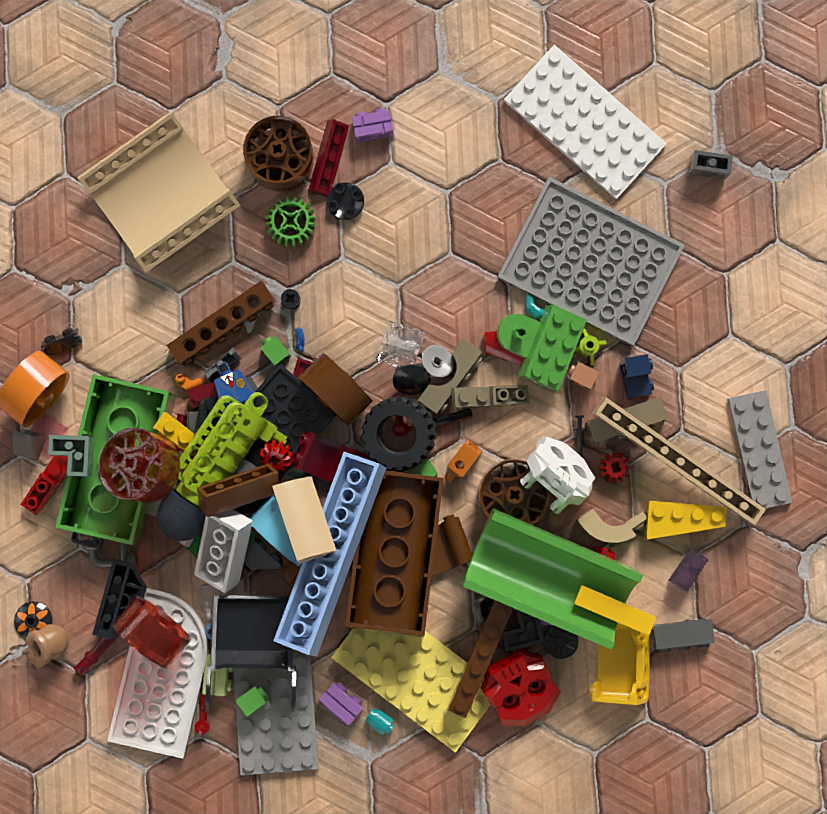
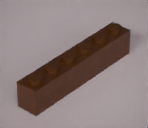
M493 600L448 704V711L464 718L467 717L512 613V607Z

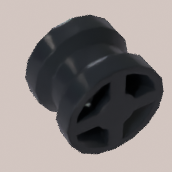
M287 289L281 295V302L286 309L294 310L299 307L301 298L296 290Z

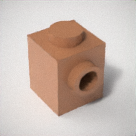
M578 362L576 366L572 364L567 375L570 378L568 381L589 391L599 372Z

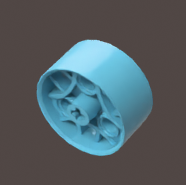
M271 495L260 504L249 519L253 520L252 526L273 547L300 567L301 564L297 562L276 496Z

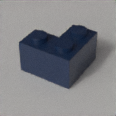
M648 354L624 358L620 362L627 400L650 396L652 391H654L652 379L649 380V374L653 370L652 359L648 358Z

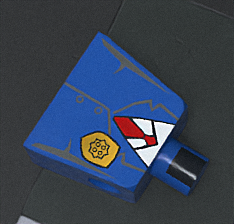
M228 363L217 366L221 377L215 379L214 383L219 399L222 396L228 395L243 404L251 394L255 393L240 369L231 372ZM225 402L223 404L225 408L229 405V403Z

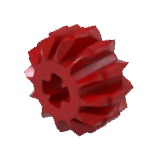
M274 439L271 444L267 442L264 448H261L259 462H262L263 465L269 463L278 473L281 470L285 472L292 463L293 453L289 451V445L283 446V441L277 444Z
M616 451L612 452V457L608 453L605 454L607 461L600 459L604 466L598 467V470H604L605 472L601 473L600 476L604 477L607 475V483L612 478L613 484H617L618 479L624 482L623 475L626 477L630 476L625 470L632 468L630 465H625V463L630 461L629 458L622 460L624 457L623 453H620L617 458ZM615 463H617V468L619 469V471H615L613 473V468L610 466L611 464L614 465Z

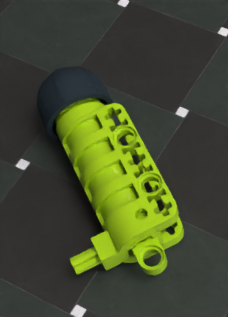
M255 392L251 394L244 405L228 395L222 396L217 401L174 466V474L181 480V483L177 489L169 488L158 506L157 521L165 535L174 540L187 541L203 532L206 515L199 508L197 488L232 476L258 437L266 442L275 439L277 444L283 441L285 445L287 436L277 431V427L261 417L268 405V400L262 393ZM262 397V405L255 407L253 404L254 399ZM225 402L229 403V405L226 408L223 405ZM214 417H220V420L218 421L216 426H212V419ZM203 435L207 436V438L204 441L201 438ZM198 450L194 459H190V452ZM181 468L185 469V471L182 474L179 471Z

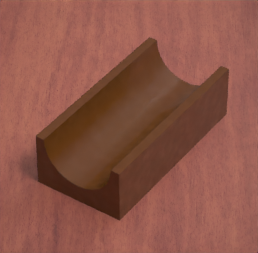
M385 471L354 555L345 621L346 628L392 632L424 638L444 478Z

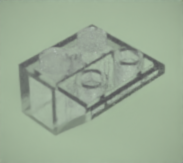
M390 321L381 341L376 360L396 367L416 364L426 332Z

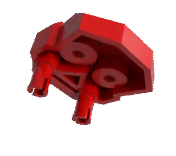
M526 647L517 649L514 653L493 665H489L484 675L485 678L481 689L491 707H495L502 726L529 725L548 714L561 693L559 687L550 677L551 671L541 654L529 652ZM512 696L510 700H506V698Z

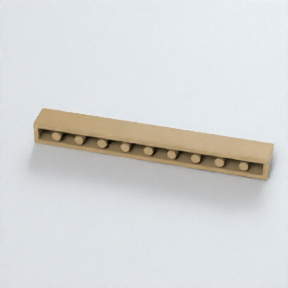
M602 397L593 410L592 414L746 522L756 525L766 509L608 398Z

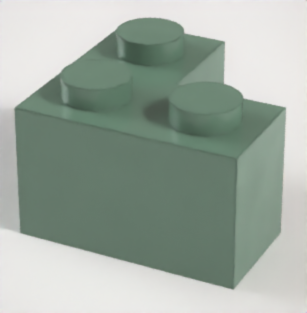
M49 435L48 455L68 457L67 476L92 477L93 437Z

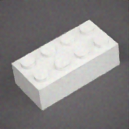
M228 510L216 516H206L194 575L224 593L239 584L253 520L235 510Z

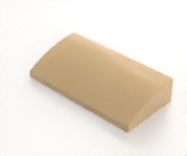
M312 477L291 480L272 486L298 564L336 552L337 550Z

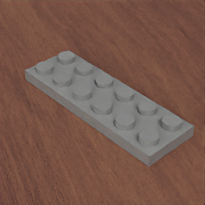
M767 391L728 398L750 498L763 508L792 503Z

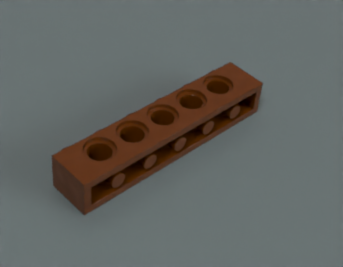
M261 280L166 346L179 365L188 366L196 360L195 357L199 354L204 355L208 353L212 345L224 342L227 339L226 336L231 332L235 334L240 331L244 323L247 321L251 323L259 317L258 314L262 311L267 312L271 310L277 301ZM252 299L259 300V305L256 308L250 307ZM238 309L243 311V316L240 319H236L234 316L235 311ZM226 320L227 327L223 330H220V321ZM206 331H210L211 338L205 341L203 334ZM194 341L195 349L188 351L187 345Z

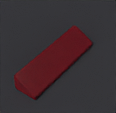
M335 119L327 121L308 192L327 197L333 188L349 125Z

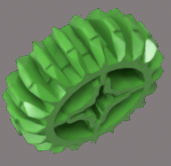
M286 196V202H283L282 198H280L279 205L275 202L272 204L275 208L274 210L268 209V212L272 215H266L265 217L266 220L270 221L265 223V226L270 228L267 232L268 234H273L271 237L273 241L278 239L277 243L279 245L283 241H285V247L289 246V242H292V246L296 247L297 241H299L300 245H303V238L306 241L310 240L307 234L314 235V231L310 229L316 228V224L312 222L316 221L317 218L316 216H311L315 213L314 209L308 210L310 204L304 205V199H300L297 202L296 196L293 197V201H290L289 196ZM296 208L299 211L296 210L293 213H288L285 209ZM280 214L284 220L280 225L281 227L277 230L276 219ZM303 214L306 216L304 229L298 224ZM287 218H291V220L294 218L296 227L291 224L288 225ZM289 230H293L298 234L293 236H287L283 233H286Z

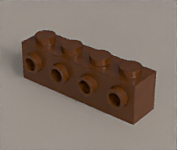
M268 463L198 487L199 508L207 517L233 510L247 503L270 497L275 494L272 486L279 484L278 472Z

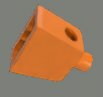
M467 439L447 465L450 469L444 477L451 483H454L458 476L463 477L483 450ZM459 460L464 463L463 467L457 465Z

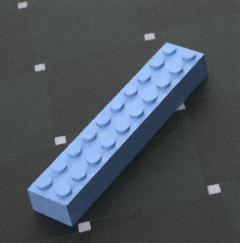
M343 452L323 506V512L337 551L302 563L275 635V642L307 655H318L386 467Z

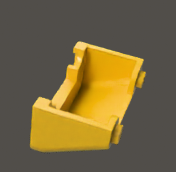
M618 623L612 650L598 644V678L590 686V696H592V701L629 705L643 704L649 698L650 635Z

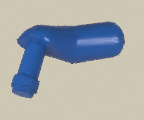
M298 327L295 329L297 336L296 348L300 352H304L305 336L302 328Z

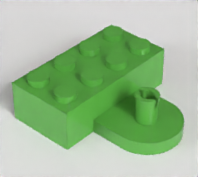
M547 305L539 322L522 314H511L504 317L497 327V339L505 350L525 358L518 373L519 377L550 391H559L587 320L556 305Z

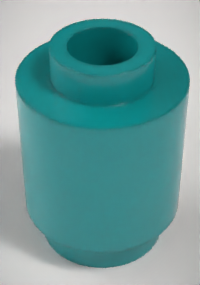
M375 708L372 709L365 719L368 726L382 736L385 733L389 735L395 726L392 724L394 720L379 709L377 711Z

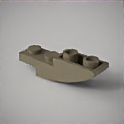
M528 385L451 389L453 408L529 404Z

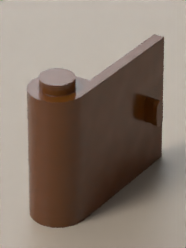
M454 514L444 517V521L438 525L432 576L468 564L473 555L461 521Z

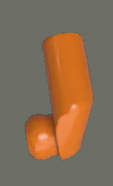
M178 374L175 377L176 385L185 391L204 385L201 377L194 380L188 379L183 374Z

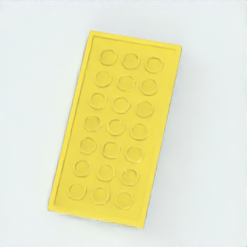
M352 629L331 657L455 753L490 706L481 689L484 676L466 718L448 711V704L467 662L426 631L423 638L392 632Z

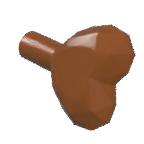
M281 554L279 558L285 565L283 570L284 580L287 584L293 585L296 582L301 566H297Z

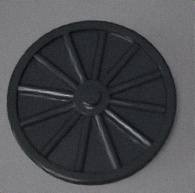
M555 625L551 626L544 635V647L554 658H568L578 648V635Z

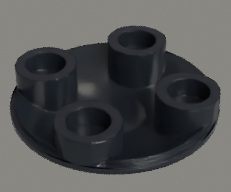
M337 183L327 196V207L334 217L341 220H350L361 213L364 207V195L360 188L352 183Z
M422 363L398 366L392 379L394 388L405 395H416L423 392L431 381L430 374Z

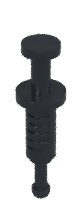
M575 415V418H577V428H574V431H576L579 455L582 457L584 431H586V428H582V418H584V415Z

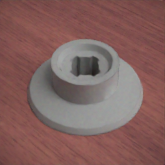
M431 345L422 354V364L429 374L436 377H445L451 373L454 364L453 358L444 347Z

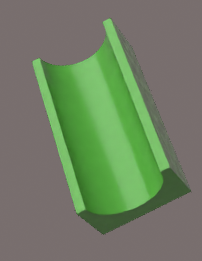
M95 374L92 375L78 436L94 438L92 477H67L55 528L130 545H141L148 515L145 514L153 476L158 474L166 438L154 430L153 427L163 412H167L172 416L176 399L175 394L166 390Z
M492 508L462 578V585L612 650L618 622L574 604L579 590L583 585L626 603L630 593L638 583H641L644 575L632 567Z

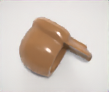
M49 624L40 630L30 632L26 639V644L28 645L27 653L30 661L37 668H41L51 660L59 658L69 646L67 631L57 624ZM37 644H38V646H39V648H40L41 654H40L39 651L37 650V647H36Z

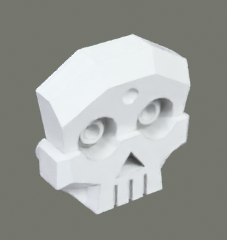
M543 436L536 443L535 450L527 459L530 471L520 480L521 484L524 486L527 482L528 484L525 488L530 489L538 481L553 493L557 499L550 507L552 511L557 508L556 514H560L568 504L580 505L589 496L592 490V482L595 480L585 460L562 441Z

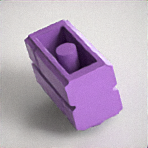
M384 108L374 110V113L371 114L359 112L352 117L357 143L394 136L389 110L385 111Z
M333 682L318 701L345 725L349 726L363 709L361 705L363 701L355 694L353 696L346 692L348 688L341 682H338V684Z

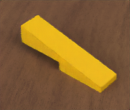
M583 585L574 603L646 635H650L656 617Z

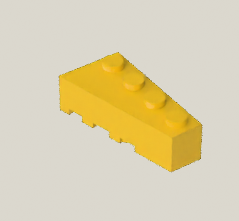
M646 501L645 515L647 519L644 521L643 540L726 527L727 507Z

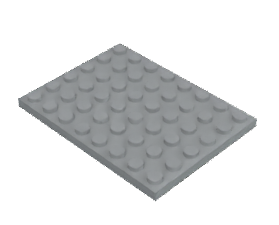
M549 177L497 278L528 294L534 295L550 305H556L586 319L587 324L633 347L685 245Z

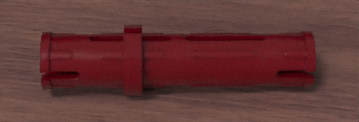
M120 635L113 639L102 638L90 651L85 653V657L73 669L76 672L79 671L78 674L83 676L93 664L98 662V658Z

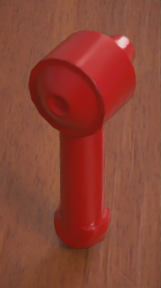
M396 416L392 430L395 436H403L407 432L412 431V426L407 425L403 421V416Z
M201 694L199 721L195 724L194 728L197 734L204 735L210 730V724L207 721L206 694Z

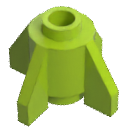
M584 328L581 334L582 339L574 353L580 352L584 357H588L591 367L595 365L594 354L600 346H604L607 343L606 340L598 341L594 336L588 335ZM588 342L589 345H592V348H587L586 343Z

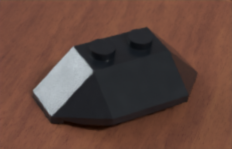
M113 558L92 635L113 639L137 625L147 585L133 563Z

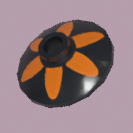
M35 601L24 603L18 608L14 617L15 629L25 639L33 630H40L53 622L52 614L48 607L41 602ZM31 617L35 620L33 625L29 623V618Z

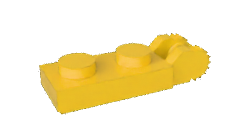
M163 412L153 427L154 430L183 451H185L194 437L193 432L167 412ZM192 450L190 455L195 457L198 452Z

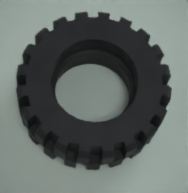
M400 396L383 400L371 408V411L364 418L365 422L362 423L361 430H363V433L360 436L361 441L364 442V446H362L364 451L368 452V458L371 461L374 460L376 463L381 464L388 471L397 470V472H403L413 469L426 460L434 449V442L437 439V433H435L436 423L433 422L432 414L425 409L426 407L422 403H417L415 399ZM393 416L406 417L415 426L417 433L416 441L407 451L395 452L389 449L382 439V427Z

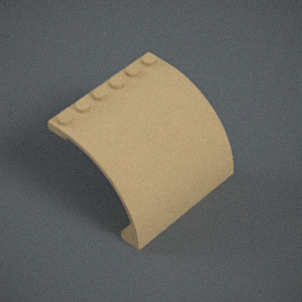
M171 111L77 177L134 254V258L146 273L240 206L231 191L222 183Z

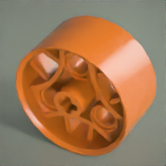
M42 351L34 352L15 368L0 388V409L25 428L31 426L59 398L69 381V372Z

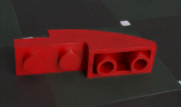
M67 456L52 457L44 472L40 473L20 505L34 515L39 514L67 477Z

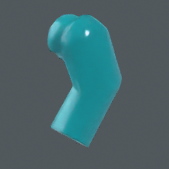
M525 295L527 314L536 320L541 319L544 309H540L535 305L534 295Z

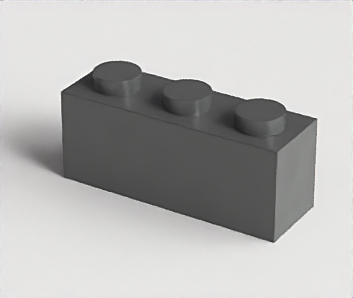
M709 618L655 624L651 630L653 647L656 650L659 649L660 653L670 652L671 648L678 647L679 650H688L692 645H698V648L710 647L709 643H715L712 619Z

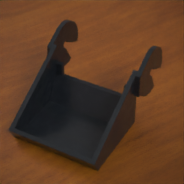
M214 595L211 664H207L206 712H210L211 670L221 668L288 669V671H291V712H295L296 665H292V648L274 641L290 596Z

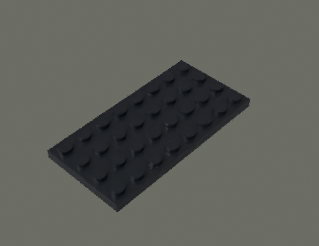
M281 364L273 370L255 391L262 393L268 400L267 408L261 417L277 427V431L287 436V442L283 446L289 445V451L293 454L297 452L299 439L305 433V430L320 436L337 416L331 408L327 409L316 398L318 395ZM262 397L255 398L254 406H261L263 399ZM258 437L243 459L256 467L262 466L263 463L259 462L260 450L264 448L267 442ZM291 465L288 466L285 472L281 470L278 473L279 482L292 468ZM265 498L236 507L233 510L249 518Z

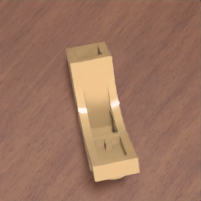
M590 509L576 519V521L594 539L618 543L635 537L636 534L632 529L635 528L637 530L642 527L647 516L644 512H639L620 526H610L600 519L594 509Z

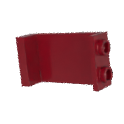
M305 430V433L299 439L298 450L292 456L291 466L299 471L302 470L333 482L343 452L367 460L370 459L368 458L369 455Z

